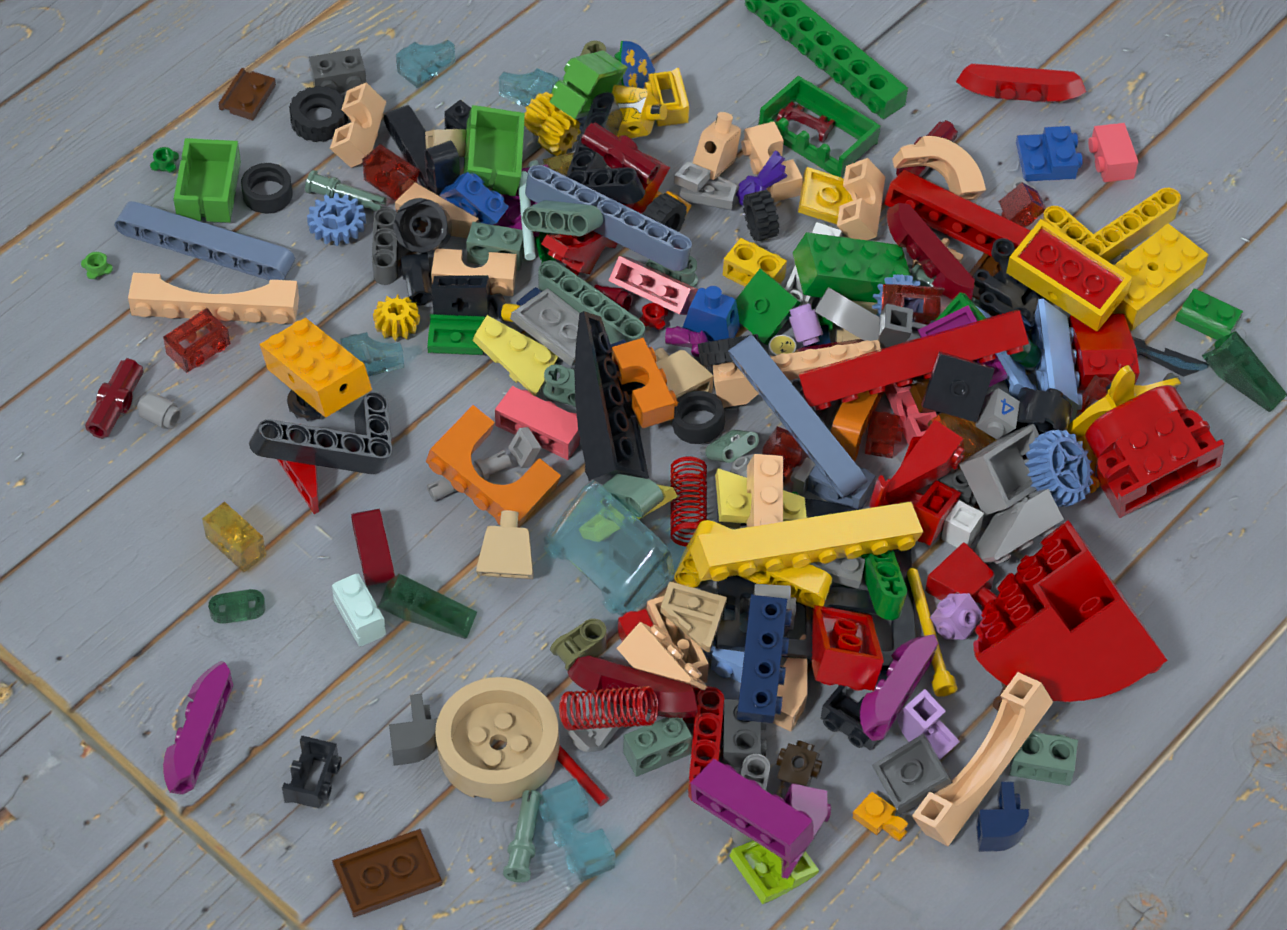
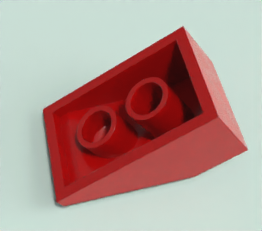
M1111 314L1098 331L1070 315V327L1073 328L1074 334L1072 344L1073 349L1076 350L1075 366L1076 371L1079 372V390H1106V386L1113 381L1118 371L1127 365L1131 367L1135 374V385L1140 371L1136 346L1125 315Z
M934 419L892 477L885 495L886 502L891 505L946 476L952 468L957 470L960 466L959 464L965 458L963 455L965 451L964 438Z
M814 605L812 667L815 680L825 685L837 684L848 686L857 691L864 689L874 691L884 659L872 616Z

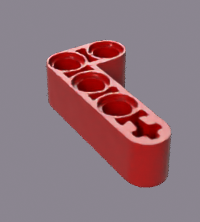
M707 686L705 690L692 687L698 709L697 715L695 717L682 718L684 723L694 724L688 782V796L691 801V782L713 759L719 760L724 695L721 690L712 686ZM712 704L715 707H706L705 705ZM704 730H709V731H712L713 733H711V734H706V733H703L702 731H704ZM700 757H709L710 760L704 761V760H701V759H699V758H700Z

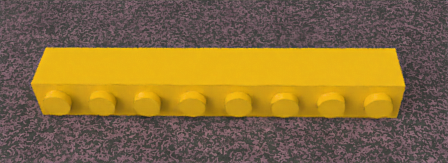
M906 502L702 534L697 536L690 552L701 581L710 579L721 581L729 576L740 575L741 577H746L755 572L765 570L767 572H775L790 566L801 568L814 562L826 564L838 558L847 557V559H855L869 553L880 555L893 549L905 551L915 546L923 530L912 503Z

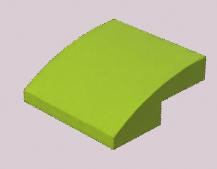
M754 840L733 848L729 855L762 904L795 889L819 872L817 866L807 852H805L789 878H782V858Z

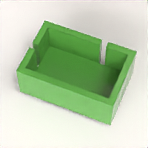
M605 51L571 58L564 67L566 73L563 76V81L559 80L552 89L553 96L550 103L573 119L587 116L593 99L604 92L612 93L614 85L620 83L628 67Z
M472 105L466 129L464 173L476 174L483 180V185L486 188H492V190L499 194L515 196L521 180L525 113Z
M185 138L173 198L177 215L201 221L202 217H206V221L231 222L241 165L238 141Z

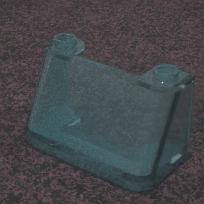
M591 480L581 489L544 537L545 545L543 547L547 554L553 559L558 557L564 560L567 558L602 591L605 599L602 603L613 615L618 613L622 617L627 612L636 610L675 575L672 556L667 546L594 480Z

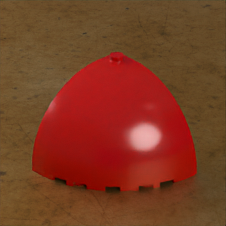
M1069 520L1040 542L1043 547L1036 554L1030 557L1025 555L1020 560L1021 563L1018 565V572L1015 575L1009 573L997 587V590L1000 592L995 601L992 599L987 602L981 614L983 619L975 629V632L978 634V640L973 642L975 657L986 671L1006 686L1009 685L1017 672L1041 682L1052 701H1085L1115 693L1134 684L1146 675L1157 672L1168 661L1126 598Z

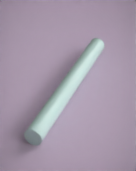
M522 171L518 187L524 254L526 260H533L536 257L534 233L525 226L522 219L524 210L531 206V200L525 195L528 173Z

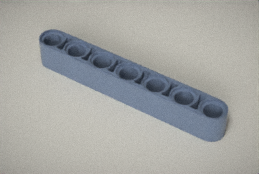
M534 165L529 168L525 195L530 200L536 203L549 200L596 206L602 213L603 223L598 229L593 230L594 232L668 269L681 271L687 267L692 247V241L687 236L546 166Z
M134 201L126 203L114 223L116 230L124 236L269 281L284 280L295 262L294 254L284 247Z
M749 335L728 350V354L735 365L843 499L867 482L865 475L752 335Z

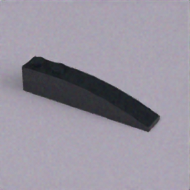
M583 311L579 313L574 377L575 404L580 435L579 442L583 450L585 473L588 481L603 485L616 474L648 479L649 474L639 425L636 417H630L626 405L630 402L627 391H621L617 377L621 376L618 365L610 359L609 353L612 352V347L601 316Z

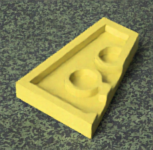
M488 315L473 338V341L495 363H500L510 373L509 377L516 383L520 382L535 397L545 382L544 371L550 365H555L559 358L542 344Z
M717 468L715 478L719 522L747 523L752 504V495L747 493V478ZM783 490V522L807 518L805 498Z

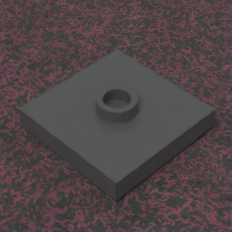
M924 733L872 765L900 815L921 803L929 792L936 793L953 783Z

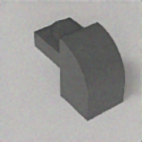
M886 304L880 313L878 341H880L882 348L920 338L918 330L927 325L912 322L913 309Z
M422 694L410 695L413 721L389 724L394 766L420 762L429 757L437 747L435 731L438 718L431 719L430 705H423Z

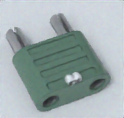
M734 429L730 432L722 433L719 439L708 446L700 447L699 451L701 455L706 456L710 460L731 463L754 449L759 443V437L755 432Z

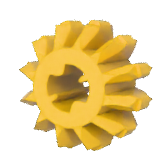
M548 92L537 94L535 99H531L529 106L525 107L524 126L535 136H538L537 133L542 128L541 124L546 121V116L550 117L554 110L557 112L560 110L550 103L553 94Z
M554 110L551 116H546V121L541 124L542 128L537 133L539 136L538 143L550 154L556 156L559 154L564 155L568 149H572L574 142L578 141L576 138L581 132L579 129L580 122L562 110L558 112Z
M397 294L393 299L386 296L385 302L378 301L377 309L373 313V320L375 321L377 332H382L384 339L392 336L396 341L398 337L402 336L407 340L408 333L415 334L420 323V314H418L416 303H411L409 296L401 299L399 294Z

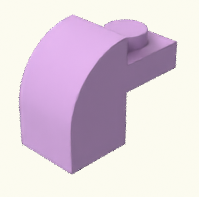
M925 689L898 714V724L907 741L910 742L924 733L940 760L960 742L939 720L946 711Z

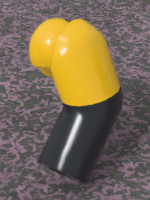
M500 293L494 294L490 298V302L498 318L502 321L513 322L510 319L511 314L520 306L506 303L503 295Z

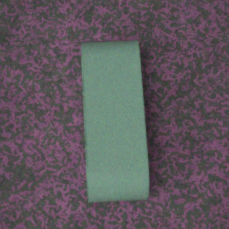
M545 200L526 208L522 214L523 223L529 230L573 236H583L598 229L603 223L601 211L596 206Z
M616 474L595 491L597 501L605 510L639 518L643 517L664 500L661 489L652 480Z

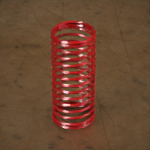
M685 456L674 460L670 468V487H675L676 494L680 495L670 501V538L677 545L687 547L689 542L679 541L673 535L683 540H691V538L681 537L675 532L693 535L695 532H683L679 529H697L700 522L707 520V465L700 458ZM684 461H694V462H698V463H693V462H691V463H683V464H679L678 466L674 467V466H675L676 464H678L679 462H684ZM684 465H696L703 468V471L696 468H684L675 472L678 467ZM685 470H695V471L701 472V473H699V474H695V473L678 474L679 472H682V471H685ZM684 481H690V482L696 481V482H700V483H698V484H683V483H680V482H684ZM685 486H686V487H694V486H695V487H699L698 489H682V487H685ZM683 492H698L699 494H695V495H693V494H692V495H684V494H681V493H683ZM684 497H696V498H700V499H697V500H683V499H681V498H684ZM686 502L699 503L698 505H682V503ZM684 508H697V509H699V510H695V511H684V510H681V509H684ZM685 513H695V514H699V515H698V516H683L682 514H685ZM683 519H698L699 521L687 522V521H682V520H683Z
M650 686L642 688L631 687L630 689L628 687L624 689L613 688L611 690L600 689L599 691L597 689L593 691L582 690L581 692L567 691L561 697L559 714L561 723L568 731L588 730L591 728L651 726L656 721L658 715V700ZM645 690H648L651 698V715L648 722L646 721L648 700ZM617 694L620 700V716L617 714ZM636 694H637V712H638V716H637L636 707H635V696H636ZM569 695H571L570 713L574 723L573 726L569 722L566 709ZM611 695H612V697H613V706H614V715H613V718H612V715H611V706H610V697H611ZM623 695H625L626 717L623 712ZM629 695L632 698V717L629 710ZM643 695L645 699V713H643L642 707ZM586 696L589 702V719L586 716ZM592 696L595 701V719L592 715ZM598 696H600L601 719L598 714ZM605 696H606V698H607V709H608L607 719H606L605 712H604V711H605V710H604V697H605ZM580 697L582 698V710H583V719H582V720H581V706H580V702H579ZM573 700H574L575 710H576L575 718H574V714H573Z

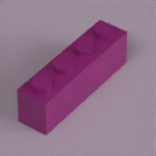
M713 759L691 782V794L694 803L790 864L814 839L813 820L807 813L801 810L797 811L786 804L780 796L772 795L765 791L757 782L741 776L728 764L724 765Z

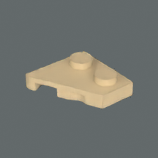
M669 581L661 605V613L701 648L710 652L727 603V597Z

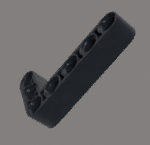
M604 92L597 95L592 101L566 177L621 204H633L640 201L645 195V189L635 169L629 167L606 169L607 164L603 156L581 143V138L591 123H597L617 136L623 114L614 95L610 92Z
M405 105L383 114L384 123L389 134L421 186L440 196L444 188L453 184L460 176L459 155L454 143L449 140L426 149V131L410 105Z
M378 392L367 393L354 414L355 433L265 419L256 428L249 441V447L253 453L261 457L359 473L377 474L392 454L388 402Z

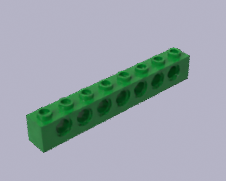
M745 0V6L750 12L756 14L767 26L779 33L785 41L796 47L802 55L808 57L819 69L825 71L837 84L842 85L854 98L859 99L872 113L877 114L884 120L906 105L908 87L801 0Z

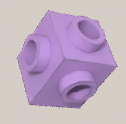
M969 593L948 594L945 599L939 602L937 609L930 619L937 627V632L944 639L963 640L973 633L974 627L982 619V612Z

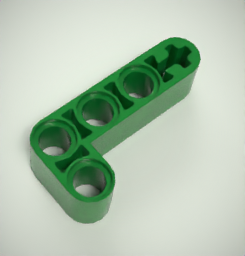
M888 550L880 555L869 553L859 556V558L865 559L863 576L875 612L886 620L898 619L903 610L907 588L894 551Z

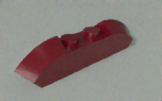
M898 203L888 208L887 222L894 241L898 246L906 248L909 256L921 264L925 275L929 279L933 278L932 286L952 300L961 292L966 294L972 301L975 279L910 204Z
M592 656L577 658L567 672L572 681L585 691L650 686L658 700L657 716L688 718L697 715L698 709L691 684ZM645 690L648 700L647 713L651 714V698L648 690ZM617 694L616 703L620 705L619 696ZM636 694V696H635V707H636V710H637V694ZM611 695L610 702L613 703V697ZM623 695V706L626 707L625 695ZM629 695V708L633 709L632 698ZM643 695V701H642L643 712H645V699H644V695Z

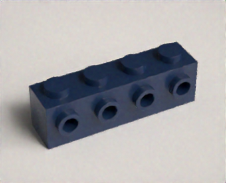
M751 595L737 719L773 724L775 714L781 715L783 697L777 696L778 685L784 686L786 667H780L781 656H787L789 638H783L784 627H790L792 609H786L787 599Z

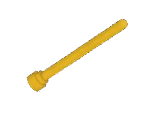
M910 568L907 571V577L924 636L934 634L937 639L918 570ZM938 643L932 661L935 674L931 684L934 694L938 697H944L955 693L958 687L955 677L949 671H946Z

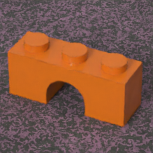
M644 338L612 347V360L619 367L621 376L618 378L621 384L640 382L645 385L632 391V408L642 429L674 419V408L678 405L674 391H669L667 388V378L662 368L658 369L656 365L657 359L654 349L647 346Z

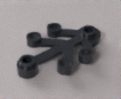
M1005 238L997 239L993 243L991 255L1000 264L1005 284L990 276L988 271L980 269L974 274V285L978 288H990L1008 299L1011 307L997 300L996 296L991 292H984L981 295L979 306L985 311L993 309L1000 314L1019 310L1021 315L1028 319L1033 328L1035 323L1033 313L1036 311L1038 299L1048 300L1044 297H1038V293L1033 291L1032 298L1023 306L1021 298L1029 287L1021 282L1017 284L1016 279L1006 273L1009 257L1014 252V244ZM978 277H983L985 280L981 281ZM984 300H990L992 303H986Z

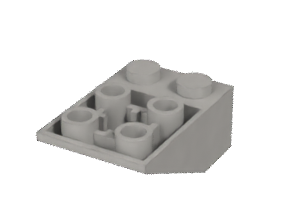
M1049 489L1034 491L1009 508L995 513L974 549V552L986 565L992 562L999 564L1011 557V551L1016 548L1022 550L1034 543L1033 538L1038 535L1043 537L1052 533L1056 529L1055 525L1064 520Z

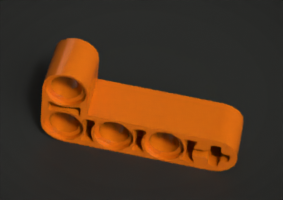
M869 391L858 393L859 398L842 403L835 416L831 433L854 462L859 452L862 436L883 392L872 395L869 394Z

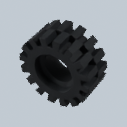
M762 190L745 194L743 197V212L746 215L744 216L745 221L748 223L747 228L748 230L750 229L751 237L753 236V240L760 241L777 237L779 234V222L777 219L779 217L776 214L777 208L776 205L774 206L773 197L771 198L770 192Z

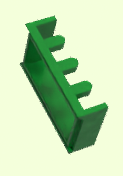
M799 75L760 108L758 125L775 122L784 140L783 145L828 173L841 178L845 173L847 165L855 163L874 144H878L881 125L867 118ZM790 102H797L821 117L823 115L827 117L828 122L831 119L835 120L834 126L856 138L857 141L839 157L838 161L830 156L831 149L828 144L823 143L817 148L809 143L810 136L807 131L803 130L796 135L788 130L789 122L787 119L781 118L778 122L774 120L778 117L781 109H785Z

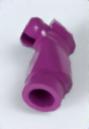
M679 326L666 328L665 344L692 348L691 353L695 357H699L697 344L709 342L707 335L702 330L700 333Z

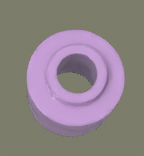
M811 303L790 309L791 317H789L796 341H802L804 346L818 342V336L822 335L823 332L815 309H812Z

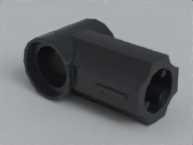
M428 253L400 256L403 280H406L407 293L411 303H416L417 306L426 305L428 301L432 300Z

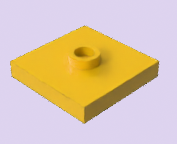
M807 167L803 175L798 213L837 225L840 206L853 201L850 193L843 186L844 178Z

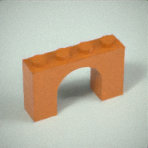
M472 405L430 449L426 463L429 464L430 469L434 473L442 475L449 480L455 490L465 493L470 497L479 509L486 510L491 514L499 525L501 511L519 512V528L555 490L561 475L539 458L520 479L510 484H493L480 477L472 465L471 455L490 436L495 422Z

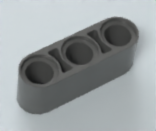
M388 207L377 210L374 214L373 277L381 285L393 283L398 276L399 242L393 230L397 212Z

